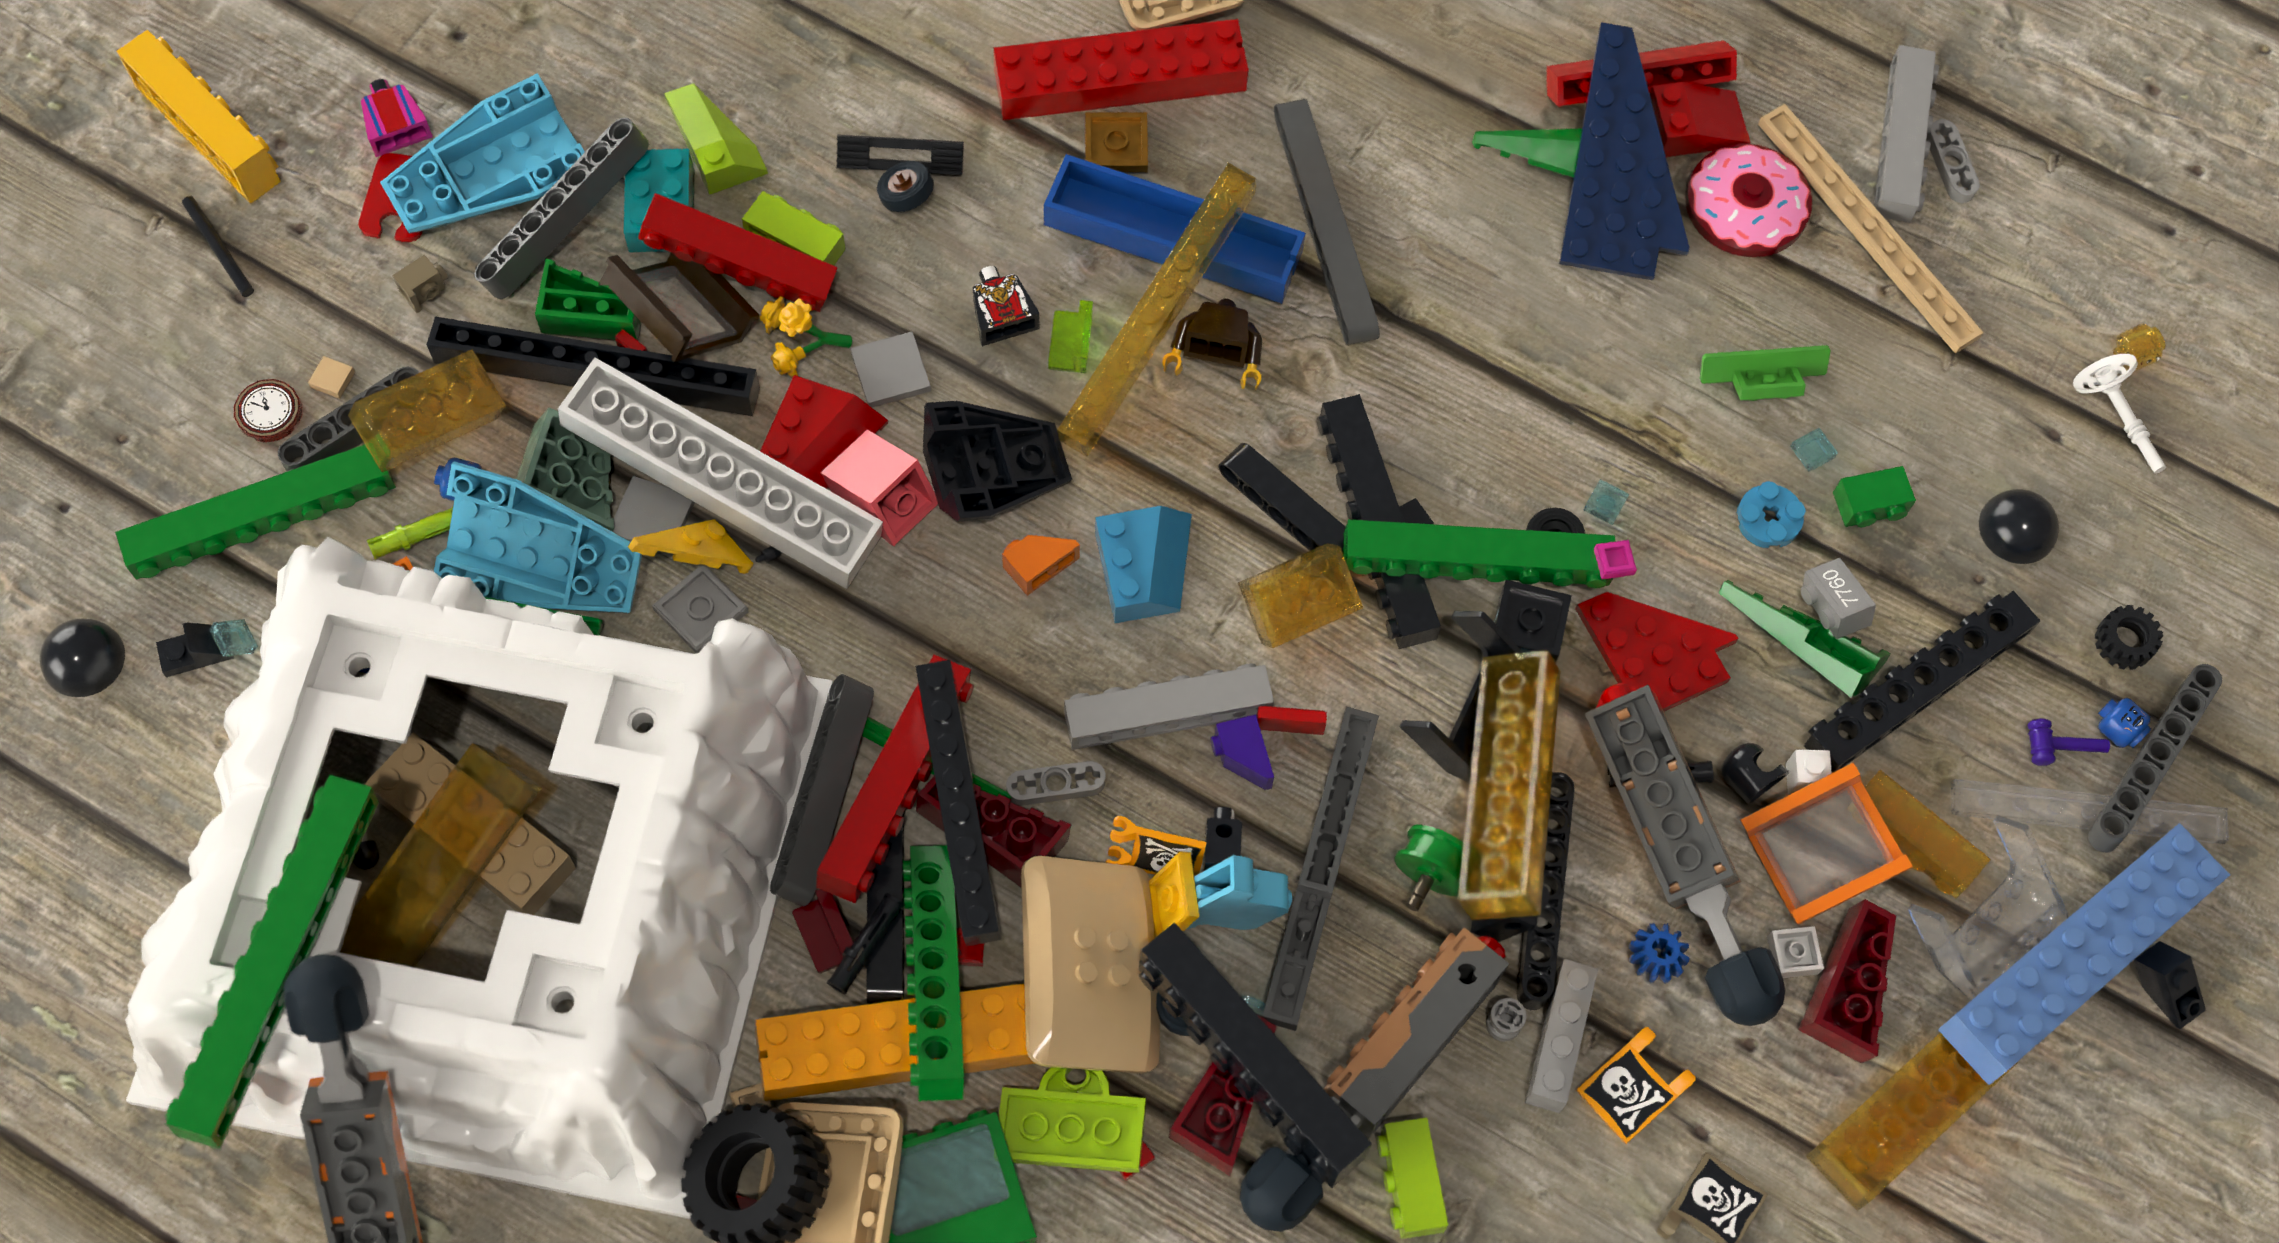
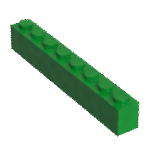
M376 440L116 531L115 534L125 566L136 580L151 578L160 571L174 566H185L199 557L219 554L230 546L253 542L259 536L273 531H284L295 523L304 520H315L326 512L338 508H349L356 502L369 497H380L389 490L396 488L385 455Z
M1348 519L1344 531L1343 570L1353 571L1361 575L1371 572H1382L1394 577L1416 574L1429 579L1438 576H1450L1456 580L1483 578L1490 582H1503L1507 579L1517 580L1523 584L1551 582L1556 586L1585 584L1590 588H1602L1609 586L1613 578L1601 579L1594 547L1596 544L1616 541L1615 535Z

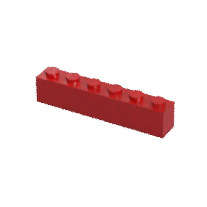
M1724 40L1639 52L1649 93L1653 85L1676 82L1707 85L1737 80V50ZM1594 59L1546 66L1547 96L1557 106L1587 102Z
M657 193L653 196L638 236L639 240L644 241L647 246L653 249H664L674 253L677 258L683 261H694L704 265L710 272L726 274L736 278L742 285L756 286L766 290L772 297L779 298L781 296L793 302L797 299H802L805 304L811 305V311H821L838 269L834 265Z

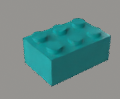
M689 148L647 150L625 174L624 236L629 253L666 251L664 249H653L647 246L644 241L638 239L642 223L655 193L693 208L694 167Z

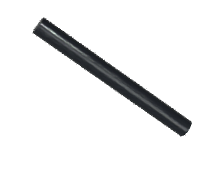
M185 197L182 200V204L241 295L249 297L253 294L254 289L194 197Z

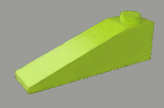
M694 83L664 93L709 195L768 174V170L756 145Z

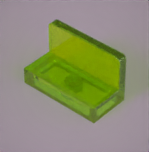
M1080 300L1079 312L1059 310L1054 312L1048 368L1050 370L1086 373L1093 318V301Z

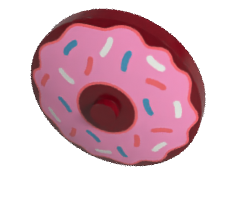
M1731 144L1710 152L1696 165L1686 188V209L1693 226L1709 243L1737 256L1765 257L1787 249L1801 236L1811 216L1812 194L1804 174L1783 154L1757 144Z

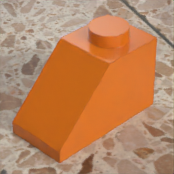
M1027 535L1022 540L1016 539L1006 546L1002 553L1003 568L1028 596L1080 558V544L1072 539Z

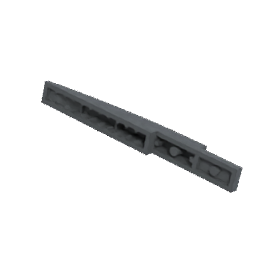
M1347 706L1262 1018L1276 1026L1293 1031L1297 1029L1379 715Z

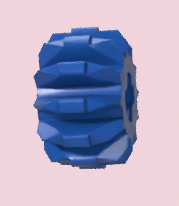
M1654 923L1649 924L1647 932L1639 929L1635 934L1637 940L1631 941L1629 944V949L1634 952L1629 958L1630 963L1640 964L1641 966L1636 971L1637 975L1641 976L1645 971L1648 972L1650 983H1654L1658 975L1664 984L1669 983L1671 975L1679 977L1683 973L1682 966H1686L1690 960L1684 954L1689 948V943L1678 942L1682 933L1681 931H1676L1673 935L1670 934L1669 924H1664L1660 931ZM1655 948L1661 950V956H1663V958L1657 957L1658 953L1655 950Z

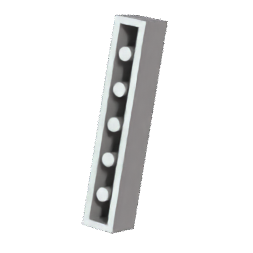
M1899 45L1891 61L1874 207L1886 219L1910 223L1916 211L1921 212L1923 208L1925 194L1920 192L1921 186L1925 184L1928 168L1923 167L1924 160L1928 157L1931 145L1930 141H1926V137L1930 133L1933 124V116L1929 115V110L1933 107L1936 98V90H1932V83H1935L1939 71V65L1935 64L1936 51Z
M1244 664L1236 670L1226 672L1220 669L1210 670L1204 673L1203 676L1193 678L1181 675L1172 678L1170 682L1159 684L1154 681H1147L1137 685L1136 688L1123 690L1121 687H1113L1105 690L1102 694L1091 696L1088 693L1076 694L1070 697V699L1064 700V714L1071 748L1075 750L1215 725L1255 714L1257 717L1258 707L1260 705L1273 706L1274 700L1266 666Z

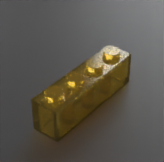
M1879 770L1865 786L1902 854L1907 855L1915 870L1924 872L1934 880L1936 887L1943 893L1952 895L1957 899L1990 862L1991 859L1882 770ZM1851 802L1847 810L1852 813V817L1856 822L1866 827L1853 802Z

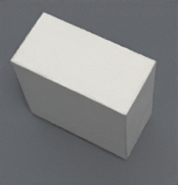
M1815 926L1774 930L1767 936L1769 949L1783 978L1818 975L1824 969Z

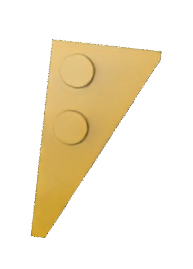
M715 519L637 536L632 539L628 546L632 552H638L642 555L654 557L657 551L673 554L674 561L695 565L703 564L719 569L723 563L735 565L739 573L743 574L748 573L754 564L728 535L725 528Z

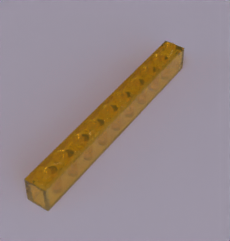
M1230 163L1226 165L1057 429L1059 440L1062 443L1088 457L1256 193L1255 177Z

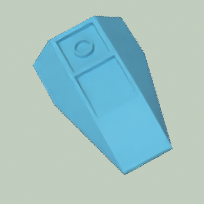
M537 73L478 103L380 183L407 231L413 233L538 199L547 193L585 151L580 143L577 144L557 111L551 94Z
M455 461L451 464L447 495L455 497L447 548L436 556L434 572L442 579L447 575L470 577L484 597L548 609L629 613L632 610L642 554L632 552L628 548L630 541L520 480Z

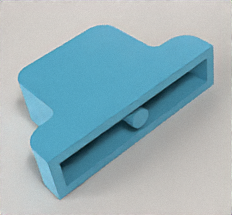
M1233 855L1194 876L1199 918L1187 929L1206 924L1239 930H1251L1288 913L1292 903V893L1288 889V876L1282 873L1253 869V860L1248 857Z

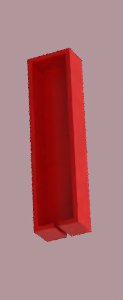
M1238 19L993 47L994 71L1002 120L1245 92L1247 90L1249 69L1245 50L1242 47L1243 40Z

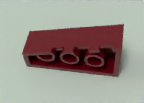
M934 775L918 793L916 812L944 832ZM974 784L988 864L1022 888L1021 871L1024 863L1033 856L1056 857L1068 842L1072 824L1062 820L1057 822L1047 818L1041 811L1033 808L1028 810L1011 803V799L1000 794L997 797L982 791L980 786Z
M1866 899L1848 909L1798 1029L1859 1063H1864L1878 1056V1031L1882 1027L1884 1013L1881 1012L1882 1001L1888 984L1886 971L1888 960L1891 959L1896 923L1895 914Z
M1259 1016L1275 1034L1277 1026ZM1212 1061L1170 1128L1169 1139L1228 1176H1231L1254 1100L1252 1098L1246 1100L1234 1085L1236 1082L1235 1078L1228 1071L1225 1073L1220 1071Z

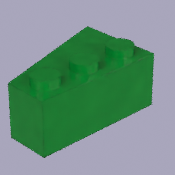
M545 259L535 310V317L541 333L615 340V336L624 329L638 340L641 321L608 285H599L600 282L583 276V273L575 269L570 271L556 265L553 260Z

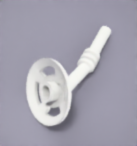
M2131 354L2112 355L2087 366L2075 377L2073 381L2075 390L2079 393L2101 391L2107 393L2125 424L2124 431L2128 433L2127 436L2131 439L2132 444H2137L2153 472L2157 474L2165 470L2164 462L2149 439V431H2146L2147 428L2143 425V421L2136 418L2120 390L2121 382L2127 379L2137 368L2138 362L2135 356ZM2123 365L2129 366L2130 369H2129L2128 371H2126V369H2125V367H2123ZM2084 385H2088L2090 389L2084 388Z

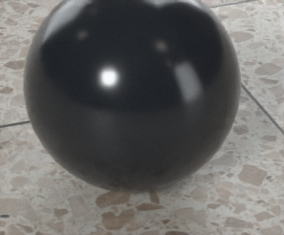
M2013 489L2004 491L1987 502L1980 513L1979 531L1986 546L2001 559L2016 564H2030L2045 558L2051 552L2058 538L2059 522L2054 508L2044 497L2029 490Z
M85 618L70 620L57 626L45 639L40 652V667L45 680L55 691L70 697H87L103 691L119 676L125 661V648L120 636L105 623Z

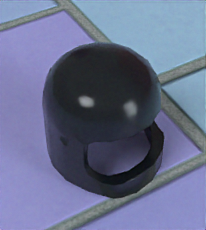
M1745 743L1736 747L1725 758L1721 768L1724 780L1748 805L1790 773L1783 764H1780L1773 771H1762L1757 765V759L1764 749L1755 743Z

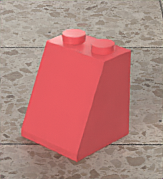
M866 430L821 472L832 493L883 521L881 537L892 546H895L938 505L935 492L918 459L869 430Z

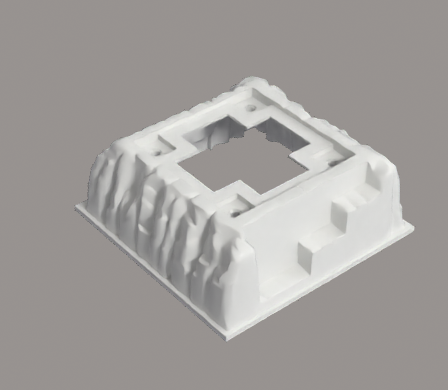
M329 537L318 548L308 545L299 546L291 555L288 563L278 571L276 607L271 611L270 619L263 623L262 645L260 648L262 667L259 672L260 676L239 697L234 699L225 711L224 728L232 746L223 753L214 772L223 812L209 823L203 831L197 847L188 857L189 874L192 881L178 891L174 902L158 918L157 922L148 929L142 939V961L146 968L128 1004L129 1014L125 1019L134 1046L132 1058L138 1066L126 1101L137 1106L167 1111L171 1101L179 1097L184 1086V1073L188 1065L196 1061L201 1050L200 1042L203 1032L208 1026H212L218 1014L217 1005L219 998L225 990H229L235 978L234 968L236 962L241 955L246 954L250 946L252 928L258 920H262L266 912L268 894L274 886H278L281 880L284 860L290 852L293 853L295 850L299 829L305 820L334 730L406 744L427 677L568 704L548 769L549 772L620 786L580 925L506 910L486 981L481 982L339 953L361 886V881L344 878L308 958L319 954L340 956L357 969L363 980L369 1017L359 1030L348 1032L352 1052L367 1064L368 1073L388 1071L406 1161L690 1219L691 1213L686 1212L683 1204V1198L687 1196V1193L681 1191V1178L686 1177V1171L683 1170L685 1158H690L693 1150L690 1146L695 1138L700 1139L703 1134L701 1131L709 1121L715 1123L718 1120L716 1116L724 1111L779 898L770 892L771 880L833 681L806 676L797 657L790 649L779 645L773 636L763 629L741 623L733 618L718 621L711 641L703 647L700 653L694 654L601 635L596 636L586 625L582 616L561 611L552 613L549 610L530 605L522 608L513 602L486 599L470 577L447 575L442 579L433 570L413 567L410 571L381 560L367 561L357 551ZM370 668V671L365 676L356 677V674L361 669ZM643 723L653 724V727L648 732H636V729ZM565 999L574 1000V1005L570 1011L566 1013L556 1012V1008L561 1001ZM286 1008L232 1125L305 1140L300 1112L310 1078L324 1077V1065L319 1043L308 1042L307 1036H298L291 1032Z

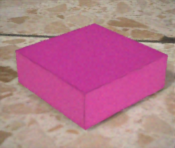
M1629 540L1595 545L1594 553L1601 579L1631 576L1636 573L1637 569Z

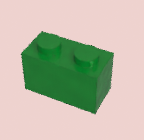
M1903 466L1841 478L1833 491L1845 527L1857 525L1862 528L1870 526L1878 520H1900L1908 515V512L1916 502Z

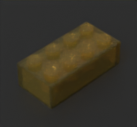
M472 349L356 401L348 417L383 473L498 419L506 405Z

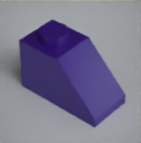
M1256 714L1217 723L1215 734L1210 737L1214 756L1221 757L1223 767L1264 790L1272 789L1274 774Z

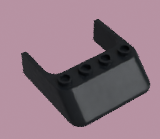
M1454 611L1451 618L1482 650L1483 664L1449 738L1434 723L1429 721L1402 720L1400 728L1447 773L1495 795H1506L1510 792L1549 708L1553 697V686L1550 679L1485 612Z

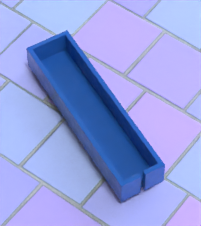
M1068 154L1064 157L1044 203L1045 226L1281 304L1284 301L1292 275H1294L1303 253L1306 234L1305 232Z

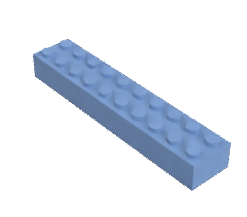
M2179 823L1943 1024L1938 1031L1981 1078L1990 1085L2227 879L2230 874Z

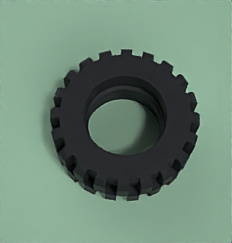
M746 1103L734 1107V1112L728 1109L716 1116L718 1120L715 1123L709 1121L701 1130L703 1134L700 1139L695 1138L690 1146L693 1149L690 1158H685L683 1170L686 1171V1177L681 1178V1191L687 1193V1196L683 1198V1204L686 1212L691 1213V1222L697 1229L703 1231V1235L719 1243H785V1241L794 1243L802 1236L800 1231L804 1227H811L816 1220L813 1217L817 1208L822 1209L825 1201L822 1193L823 1189H828L829 1176L824 1174V1170L829 1168L827 1155L821 1153L824 1150V1145L820 1138L813 1134V1129L806 1123L775 1107L772 1108L760 1103H755L751 1106ZM771 1148L774 1157V1174L771 1184L761 1199L752 1206L741 1210L737 1200V1182L745 1164L755 1154L764 1149Z

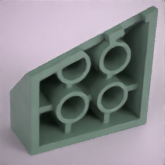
M548 407L533 426L516 479L606 529L614 530V518H611L610 504L613 502L612 491L609 490L610 454L560 426L558 411Z

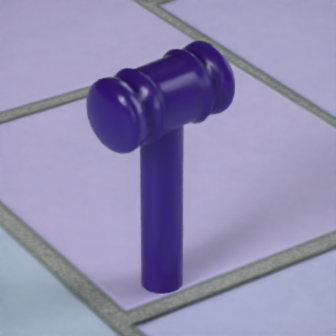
M2034 719L2027 725L2030 730L2028 732L2031 745L2030 754L2033 755L2031 762L2038 766L2053 764L2056 761L2055 750L2108 753L2110 750V741L2108 739L2052 736V722L2048 719Z

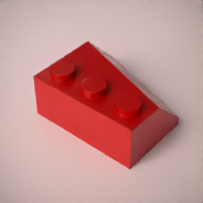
M794 375L760 452L828 490L829 487L821 472L866 430L874 434L878 430L882 431L888 424V419L854 394Z

